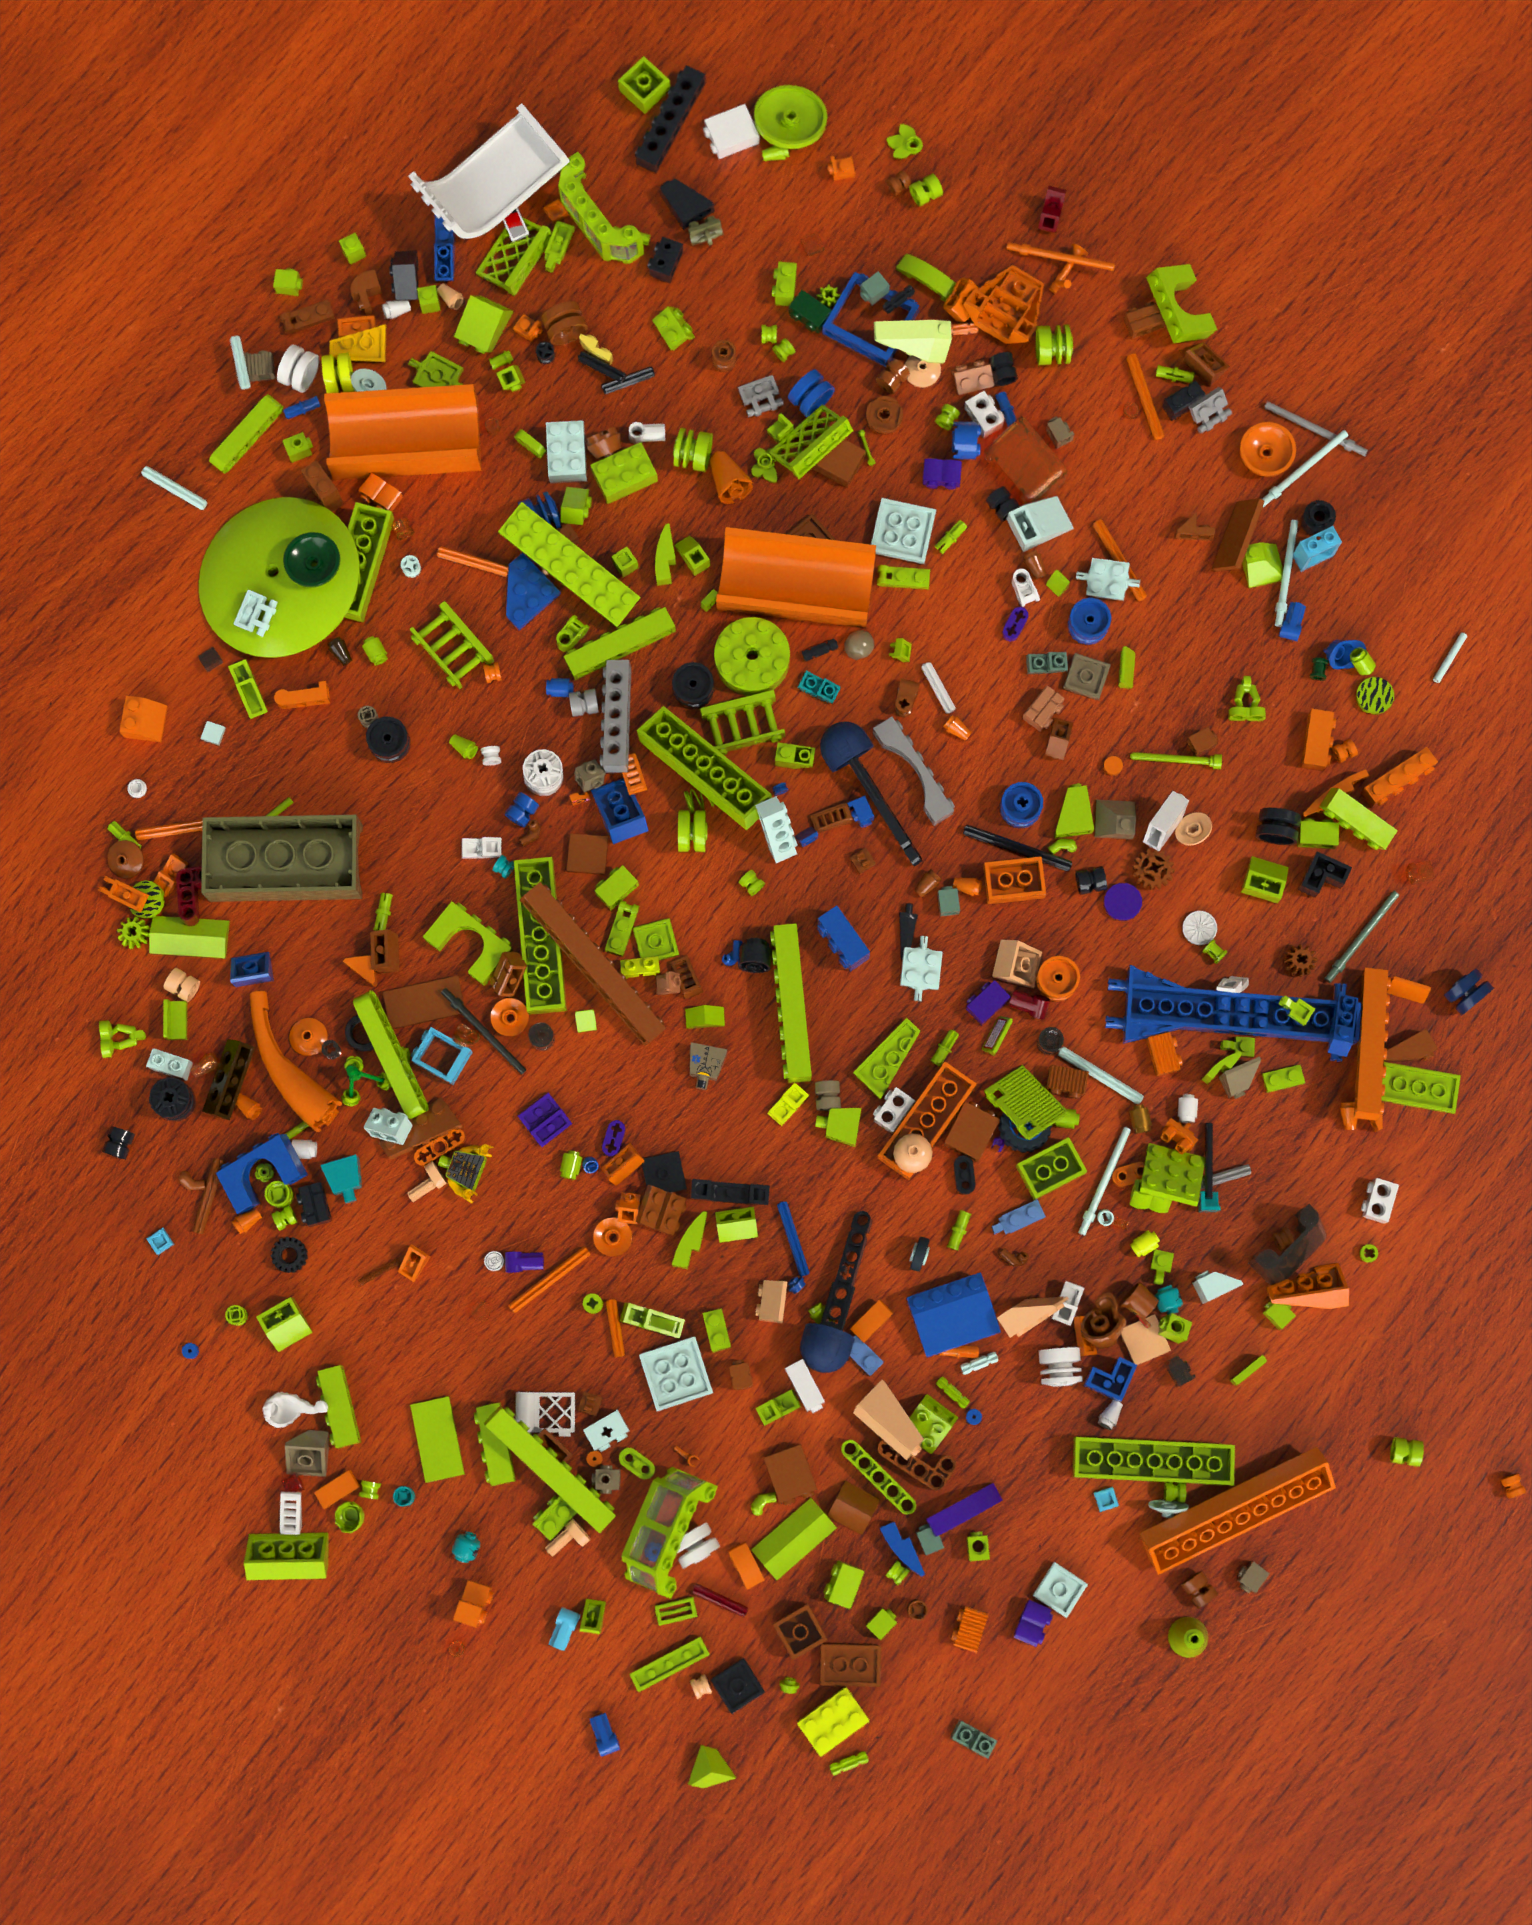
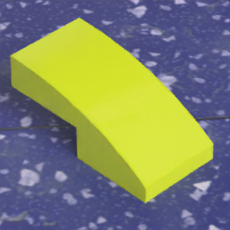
M794 1083L767 1114L783 1126L809 1095Z

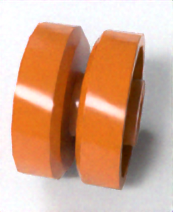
M1054 956L1044 961L1036 977V985L1040 994L1054 1002L1065 1001L1070 998L1080 982L1079 968L1075 962L1063 956ZM1055 977H1061V981H1057Z

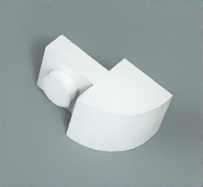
M1065 1281L1060 1297H1068V1300L1063 1303L1065 1307L1053 1314L1052 1319L1071 1326L1084 1287Z

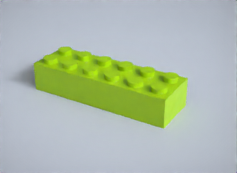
M355 503L348 530L357 547L360 575L356 595L344 618L364 622L395 519L392 511Z

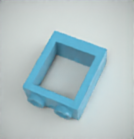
M1334 526L1299 542L1293 553V559L1301 572L1335 555L1342 541Z
M431 1027L429 1031L426 1030L421 1037L422 1043L413 1050L411 1061L454 1085L473 1052L468 1047ZM434 1037L461 1051L447 1075L421 1061Z

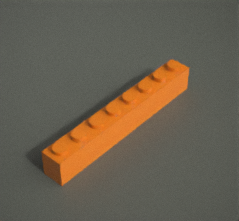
M1364 968L1361 977L1360 1037L1357 1048L1354 1118L1377 1121L1380 1114L1384 1112V1103L1381 1102V1097L1385 1094V1085L1382 1084V1078L1386 1076V1066H1383V1060H1386L1387 1048H1384V1042H1387L1388 1031L1385 1030V1024H1388L1389 1013L1386 1012V1006H1389L1390 995H1387V989H1390L1391 977H1388V970Z

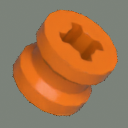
M498 662L490 666L487 664L483 665L487 683H491L492 680H502Z

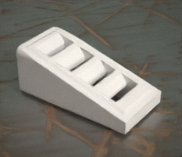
M281 1492L280 1534L299 1535L302 1529L301 1492ZM286 1500H293L296 1503H286Z

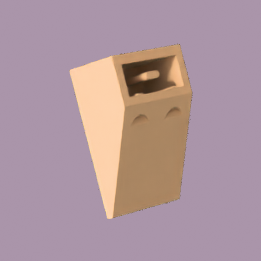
M1068 1297L1025 1299L997 1317L1010 1338L1015 1334L1019 1337L1065 1307L1063 1303L1068 1300Z

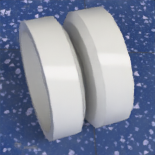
M292 344L281 359L277 372L278 382L286 386L292 384L293 389L304 393L308 390L316 376L319 356L310 351L305 353L303 348Z
M707 1522L684 1535L677 1552L679 1553L684 1549L687 1550V1553L678 1559L683 1569L692 1563L700 1562L710 1556L712 1551L721 1547L716 1538H711L705 1542L702 1540L712 1531Z

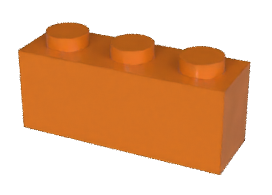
M1311 709L1308 713L1301 768L1324 771L1330 765L1331 755H1328L1329 748H1332L1334 741L1331 731L1336 726V719L1333 718L1334 712Z

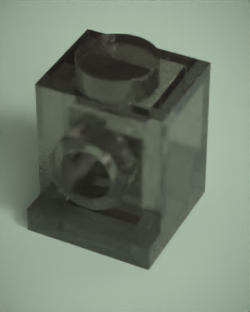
M1179 1355L1168 1360L1170 1364L1165 1367L1176 1387H1180L1196 1378L1195 1374L1190 1375L1191 1368L1186 1360L1183 1361L1182 1358L1180 1359Z

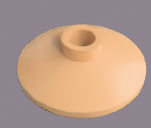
M914 355L910 356L905 362V366L910 371L907 380L916 387H929L940 377V363H927ZM920 365H925L926 368H925V369H920L919 366H920Z
M1191 813L1183 817L1176 827V838L1184 845L1199 844L1211 833L1212 822L1204 813Z

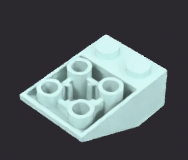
M1058 496L1026 504L1008 512L1007 521L1023 552L1074 529Z

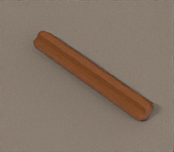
M214 1158L193 1226V1232L204 1233L219 1183L216 1172L220 1171L221 1166L224 1165V1161L218 1158Z

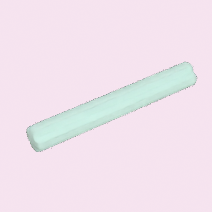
M145 466L142 470L144 477L195 507L204 510L207 506L205 499L152 468Z

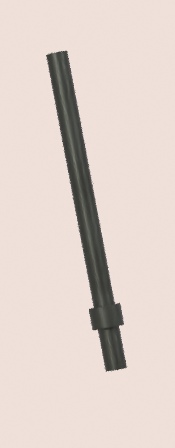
M447 988L441 992L451 1003L450 1006L455 1011L458 1010L521 1075L526 1072L527 1069L463 1005L464 1002L459 997L456 998Z

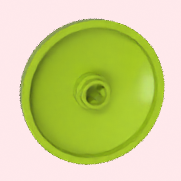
M783 85L768 90L759 98L754 110V123L759 134L769 143L781 148L798 149L813 144L822 136L826 128L827 111L822 100L812 91L799 86Z

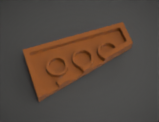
M442 1097L429 1105L427 1112L409 1120L413 1126L403 1145L386 1140L379 1142V1145L391 1160L414 1150V1147L420 1144L425 1145L429 1143L430 1140L438 1136L443 1137L449 1131L463 1128Z

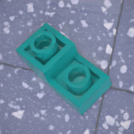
M807 670L797 686L798 689L833 704L841 688L826 678L822 679Z

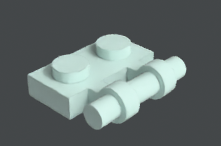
M248 590L233 625L253 632L254 627L257 626L259 628L256 634L263 637L265 631H268L270 627L268 624L272 615L276 613L275 608L278 602L271 599L268 606L264 605L267 597ZM261 611H266L262 621H258Z

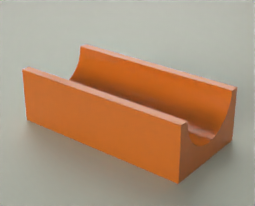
M474 384L324 394L330 432V456L327 458V467L333 480L368 478L371 473L378 477L482 471L479 406Z
M726 527L722 573L716 597L717 609L866 628L876 545Z

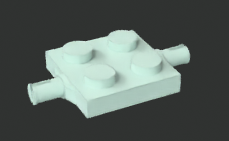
M1092 558L1091 568L1088 573L1078 571L1076 573L1079 575L1076 576V579L1087 580L1086 596L1124 601L1128 586L1140 587V580L1129 579L1130 563Z
M920 936V947H904L900 986L915 989L914 1001L922 1002L923 990H939L943 952L927 948V936Z

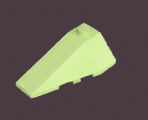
M875 321V341L893 349H900L906 352L907 355H914L927 363L943 364L945 363L952 340L951 321Z

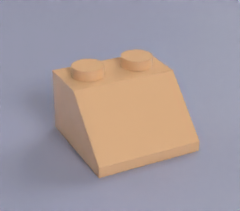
M1001 940L992 976L1007 983L1034 988L1042 951L1018 940Z
M764 1280L763 1285H759L758 1296H762L761 1304H757L756 1316H759V1321L783 1323L787 1282Z

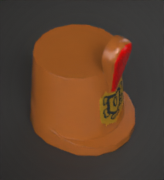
M1139 1281L1126 1294L1118 1308H1127L1138 1317L1144 1327L1149 1328L1151 1324L1145 1318L1153 1311L1159 1300Z

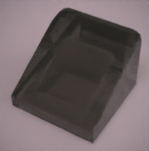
M214 647L197 656L207 672L224 663Z

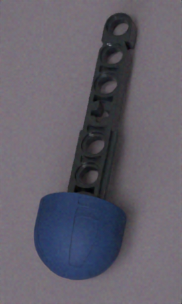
M838 722L833 724L824 732L820 743L821 754L831 772H835L850 764L914 866L923 862L920 854L859 759V757L874 747L865 731L855 723Z
M859 1211L853 1217L852 1230L848 1234L835 1282H832L820 1324L807 1323L801 1338V1355L807 1365L818 1372L830 1373L840 1369L846 1364L851 1354L855 1338L844 1332L843 1329L856 1288L854 1284L867 1242L866 1233L869 1234L872 1225L871 1216L865 1211ZM861 1216L868 1218L865 1225L858 1224V1219ZM856 1234H860L863 1237L862 1241L858 1244L852 1241L853 1236ZM856 1253L857 1259L849 1262L847 1260L848 1254ZM845 1264L850 1266L849 1274L851 1275V1277H847L846 1280L842 1276L843 1274H846L848 1270ZM840 1289L846 1290V1296L842 1299L836 1297V1293ZM840 1308L841 1314L838 1317H832V1309Z

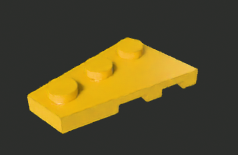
M386 324L330 340L329 355H333L335 360H337L338 354L349 352L351 361L386 362Z

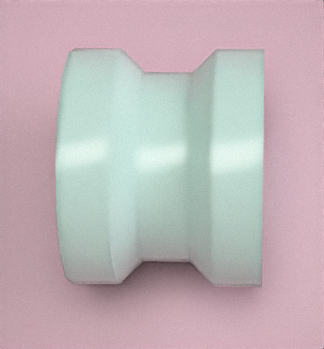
M408 555L402 559L401 568L407 577L413 578L419 575L421 566L415 556Z

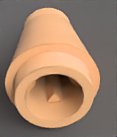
M445 284L438 287L437 292L449 308L456 310L462 306L464 298L461 293Z

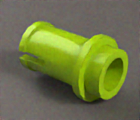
M504 350V353L489 359L493 370L507 363L511 364V361H514L509 350Z

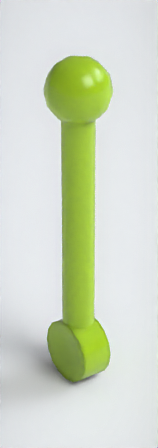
M859 430L858 435L862 439L868 456L867 462L872 466L875 464V460L871 457L865 439V431Z

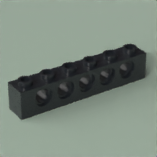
M687 65L683 71L680 70L678 73L675 86H671L667 101L664 100L662 102L659 115L655 116L652 121L651 130L645 133L642 146H639L635 152L637 165L654 173H657L706 83V75ZM683 87H690V89H688V90H684V89H682V88H683ZM681 102L680 105H675L674 103ZM667 117H673L672 120H666ZM659 132H664V133H665V134L662 135V136L657 135ZM651 147L657 148V149L654 150V151H650V150H649V148H651Z

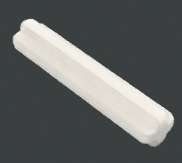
M927 662L923 664L921 669L945 713L953 712L955 706L932 663Z

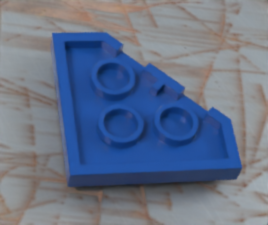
M523 552L509 564L506 617L520 631L561 594Z

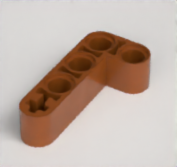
M882 1440L877 1446L880 1456L932 1490L942 1489L956 1468V1461L951 1456L941 1457L934 1468L913 1455L908 1458L906 1465H900L897 1461L900 1455L898 1452L895 1454L894 1460L890 1459L891 1453H882L883 1448L881 1445H886L887 1442ZM944 1459H949L952 1462L950 1470L942 1468L941 1463ZM916 1465H922L925 1468L923 1476H917L914 1473ZM933 1476L941 1478L942 1483L939 1487L932 1486L931 1478Z

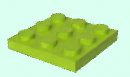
M1149 1143L1139 1192L1197 1207L1205 1157L1187 1152L1180 1154L1175 1149Z

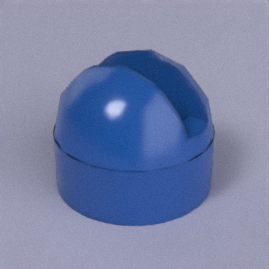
M588 1156L582 1161V1167L586 1173L597 1171L599 1164L594 1157Z

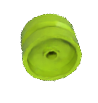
M679 810L678 852H689L691 840H693L695 852H705L708 837L706 810H696L694 812V822H691L689 810Z

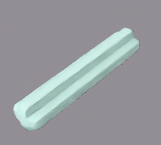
M233 336L230 338L239 384L241 389L250 388V381L241 339L239 336Z

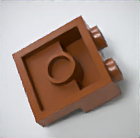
M648 1185L635 1222L674 1236V1233L680 1227V1215L686 1210V1198Z

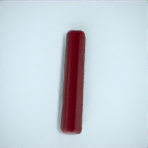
M695 1584L692 1590L693 1594L741 1617L746 1616L748 1607L702 1585Z

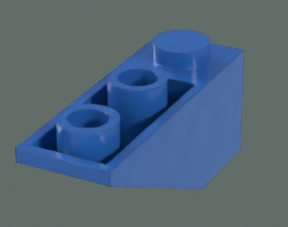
M1344 994L1338 995L1329 1037L1328 1053L1347 1057L1353 1044L1358 998Z

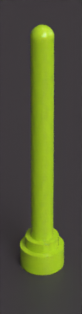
M1138 752L1130 754L1132 760L1202 764L1220 770L1222 765V754H1214V756L1210 757Z

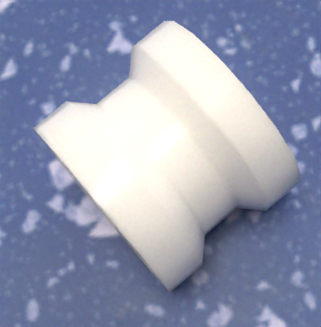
M483 747L481 749V753L484 755L482 764L487 766L500 764L501 758L498 754L500 747Z

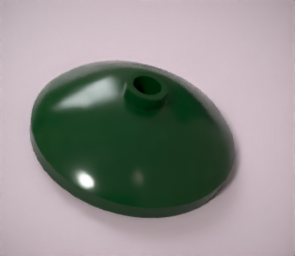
M317 532L305 533L293 539L287 546L283 557V564L287 575L293 582L303 587H319L328 583L338 572L341 561L340 552L335 542L328 536ZM317 562L315 567L311 566L312 563Z

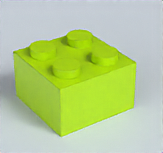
M643 56L618 80L619 91L646 114L669 92L670 80Z

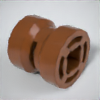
M903 170L897 173L896 177H890L886 180L890 191L895 196L900 194L901 190L908 189L909 185H911L908 175Z
M913 1600L908 1605V1614L912 1619L919 1621L927 1616L928 1607L923 1601Z

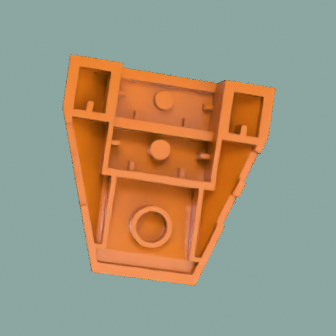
M1011 265L997 274L991 281L988 280L980 288L974 289L965 301L964 306L975 326L1005 344L1028 342L1037 328V318L1040 311L1039 306L1044 283L1016 266Z

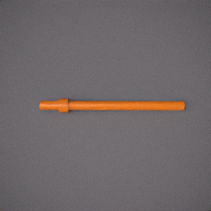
M1008 242L1007 250L1020 252L1021 255L1028 256L1031 254L1111 271L1115 269V263L1035 248L1024 243L1020 245Z

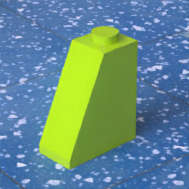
M1073 784L1067 789L1054 834L1055 839L1093 833L1094 825L1087 785Z

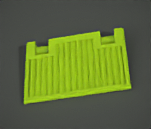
M1023 1065L984 1090L986 1098L995 1107L1000 1108L1017 1126V1130L1028 1140L1069 1113ZM997 1090L1003 1094L999 1099L994 1095V1092ZM1028 1122L1034 1126L1030 1131L1025 1127V1124Z

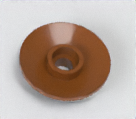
M128 840L118 841L112 845L108 852V864L115 875L121 878H131L141 871L144 857L138 845ZM121 857L125 859L124 863L121 862Z

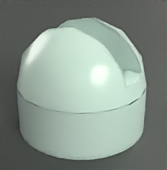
M1104 1209L1098 1213L1097 1219L1103 1226H1108L1112 1224L1114 1216L1111 1211ZM1103 1213H1105L1107 1221H1104Z

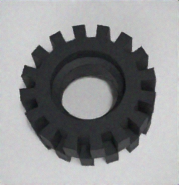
M293 1237L279 1239L280 1241L274 1244L275 1247L271 1250L272 1263L277 1269L286 1273H295L297 1270H301L302 1266L306 1264V1259H308V1251L304 1243ZM286 1248H294L296 1250L297 1257L293 1262L287 1263L283 1260L282 1253Z

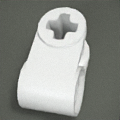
M1025 569L1016 570L1011 582L1020 606L1024 607L1025 604L1032 601H1040L1038 591L1032 582L1029 572ZM1023 576L1025 578V582H1018L1016 580V577Z

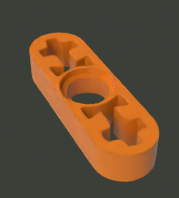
M454 1129L449 1131L447 1135L436 1138L415 1152V1162L420 1166H425L431 1161L438 1160L442 1155H446L464 1144L466 1140L465 1133L461 1129ZM455 1132L461 1134L462 1136L459 1137L460 1141L453 1140L450 1142L453 1146L449 1148V1144L444 1138L447 1137L448 1140H451ZM438 1142L445 1144V1150L441 1153L435 1151V1144ZM431 1147L432 1152L436 1156L432 1157L430 1154L426 1157V1162L419 1161L420 1153H429L428 1148Z

